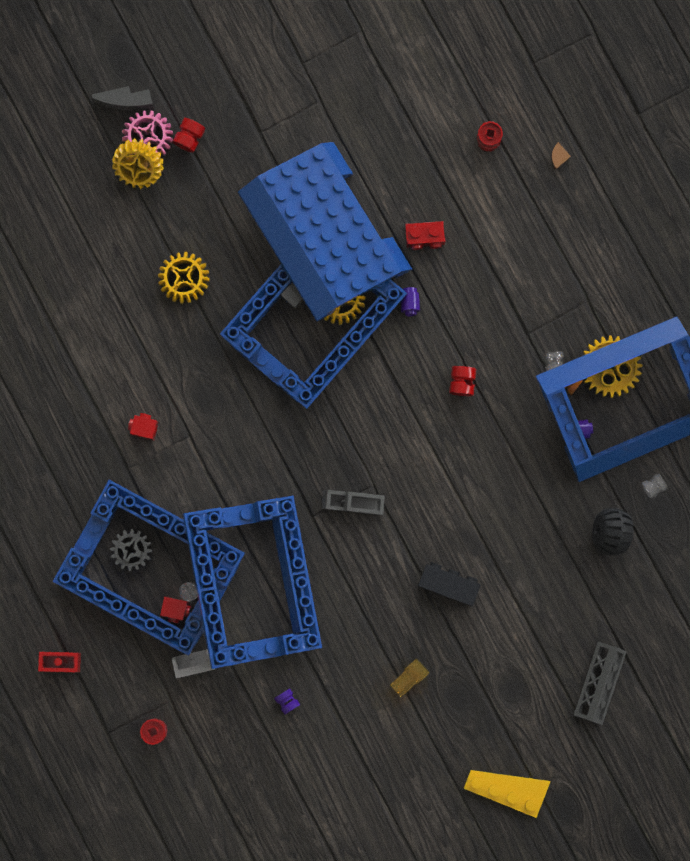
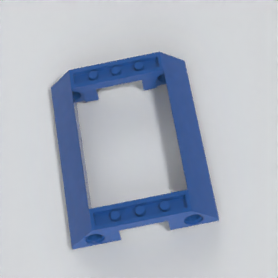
M282 264L223 329L220 335L292 399L307 409L406 296L407 293L391 279L370 290L378 298L315 369L305 383L291 369H287L266 351L256 339L248 335L281 298L284 290L292 283Z
M677 316L535 376L548 409L554 415L566 445L564 448L578 482L690 435V414L591 455L564 388L669 343L672 359L678 363L689 391L687 396L690 401V337Z
M108 480L91 511L92 515L74 548L71 547L53 582L189 656L204 632L199 600L186 619L183 629L82 575L119 507L188 544L183 519L119 484ZM207 533L211 557L219 561L217 567L214 568V576L220 602L245 553Z
M294 496L183 514L211 669L322 648ZM272 520L293 634L227 646L206 531Z

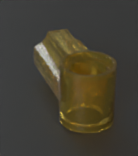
M416 658L390 686L402 697L430 672Z

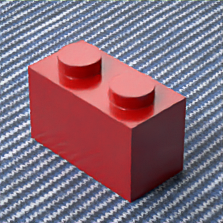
M39 652L38 671L80 672L81 653Z

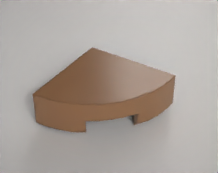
M559 142L552 151V164L555 169H558L571 157Z

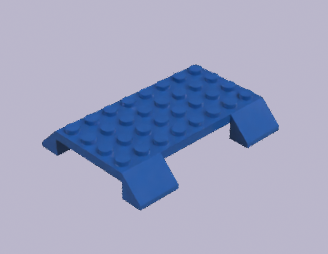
M334 142L321 143L257 176L238 191L239 196L316 321L332 314L339 306L393 277L398 278L412 270L394 238H380L344 179L353 175Z

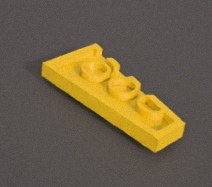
M470 770L464 789L537 818L551 781Z

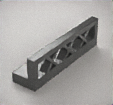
M601 642L597 643L574 713L575 716L603 725L627 651ZM607 648L609 649L607 657L602 659V649ZM601 667V675L596 678L595 670ZM594 685L596 688L595 693L590 696L588 693L589 688ZM588 703L590 707L588 714H581L583 706Z

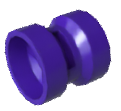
M290 688L274 698L276 703L281 705V711L284 715L300 705L298 700L294 699Z

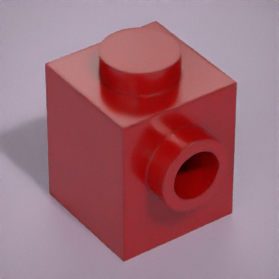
M140 413V416L134 415V419H130L128 430H131L130 434L132 436L154 441L159 422L151 419V415Z
M164 597L160 616L168 617L169 622L179 623L180 620L184 621L185 617L189 616L191 606H188V601Z

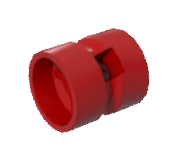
M184 118L179 127L181 131L176 133L172 142L181 149L194 153L198 145L197 139H201L206 128L194 120Z
M488 121L480 126L477 134V144L482 150L493 151L499 147L503 136L500 125L493 121Z
M452 366L451 378L453 381L450 382L449 394L474 396L475 385L472 381L476 378V368Z
M156 718L147 720L143 723L140 730L143 741L151 745L162 742L168 732L164 721Z

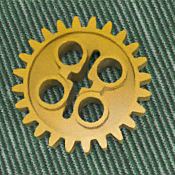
M610 335L608 341L604 337H601V343L594 340L595 347L589 344L587 347L590 352L584 351L583 354L586 355L617 342L620 338L618 336L613 341ZM635 357L616 365L613 370L607 369L590 376L584 381V384L590 382L589 390L595 387V394L602 391V397L609 393L610 398H613L615 392L620 397L621 391L627 394V387L633 389L634 385L632 382H639L635 376L642 374L637 370L642 367L641 364H637L641 357ZM622 365L627 366L629 373L626 375L622 374L619 367ZM614 372L621 379V381H618L616 379ZM605 375L611 376L612 384H605L603 377Z

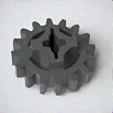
M131 529L130 534H128L124 530L123 536L116 535L118 541L112 540L115 547L110 548V550L114 551L115 554L111 558H117L115 564L121 563V569L123 570L126 566H128L129 571H132L133 567L136 570H140L139 565L146 566L145 559H151L147 556L148 553L153 552V550L148 549L151 542H146L148 538L146 535L141 537V531L135 534L134 529ZM133 537V539L131 540V542H128V543H123V542H122V541L125 540L126 538ZM140 541L142 542V544H143V546H144V552L140 551V548H139V543H140ZM134 545L135 554L131 553L128 555L129 551H127V548ZM119 548L123 551V560L119 555ZM133 558H141L135 563H130Z

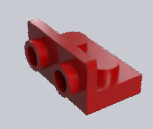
M443 221L405 224L407 248L411 247V250H421L425 246H430L431 249L442 248L441 245H445Z

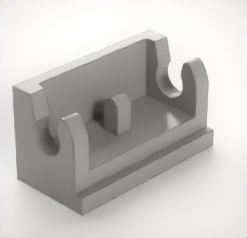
M208 649L190 653L189 656L185 654L172 657L176 678L215 670V668L211 669Z

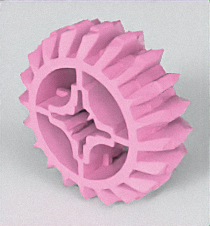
M143 111V116L135 113L136 119L130 117L131 124L125 123V127L128 129L122 130V133L127 135L122 137L123 142L127 140L132 142L133 133H136L141 138L140 140L143 139L144 144L150 142V144L156 145V152L166 155L164 148L170 150L171 147L167 143H172L173 138L169 137L173 135V131L169 130L171 124H166L167 119L165 117L161 119L160 113L154 117L153 111H150L149 115H147L146 111ZM143 123H149L145 128L139 127ZM157 125L163 131L162 140L155 135ZM150 133V134H151V138H150V137H147V138L145 139L144 135H148V134Z

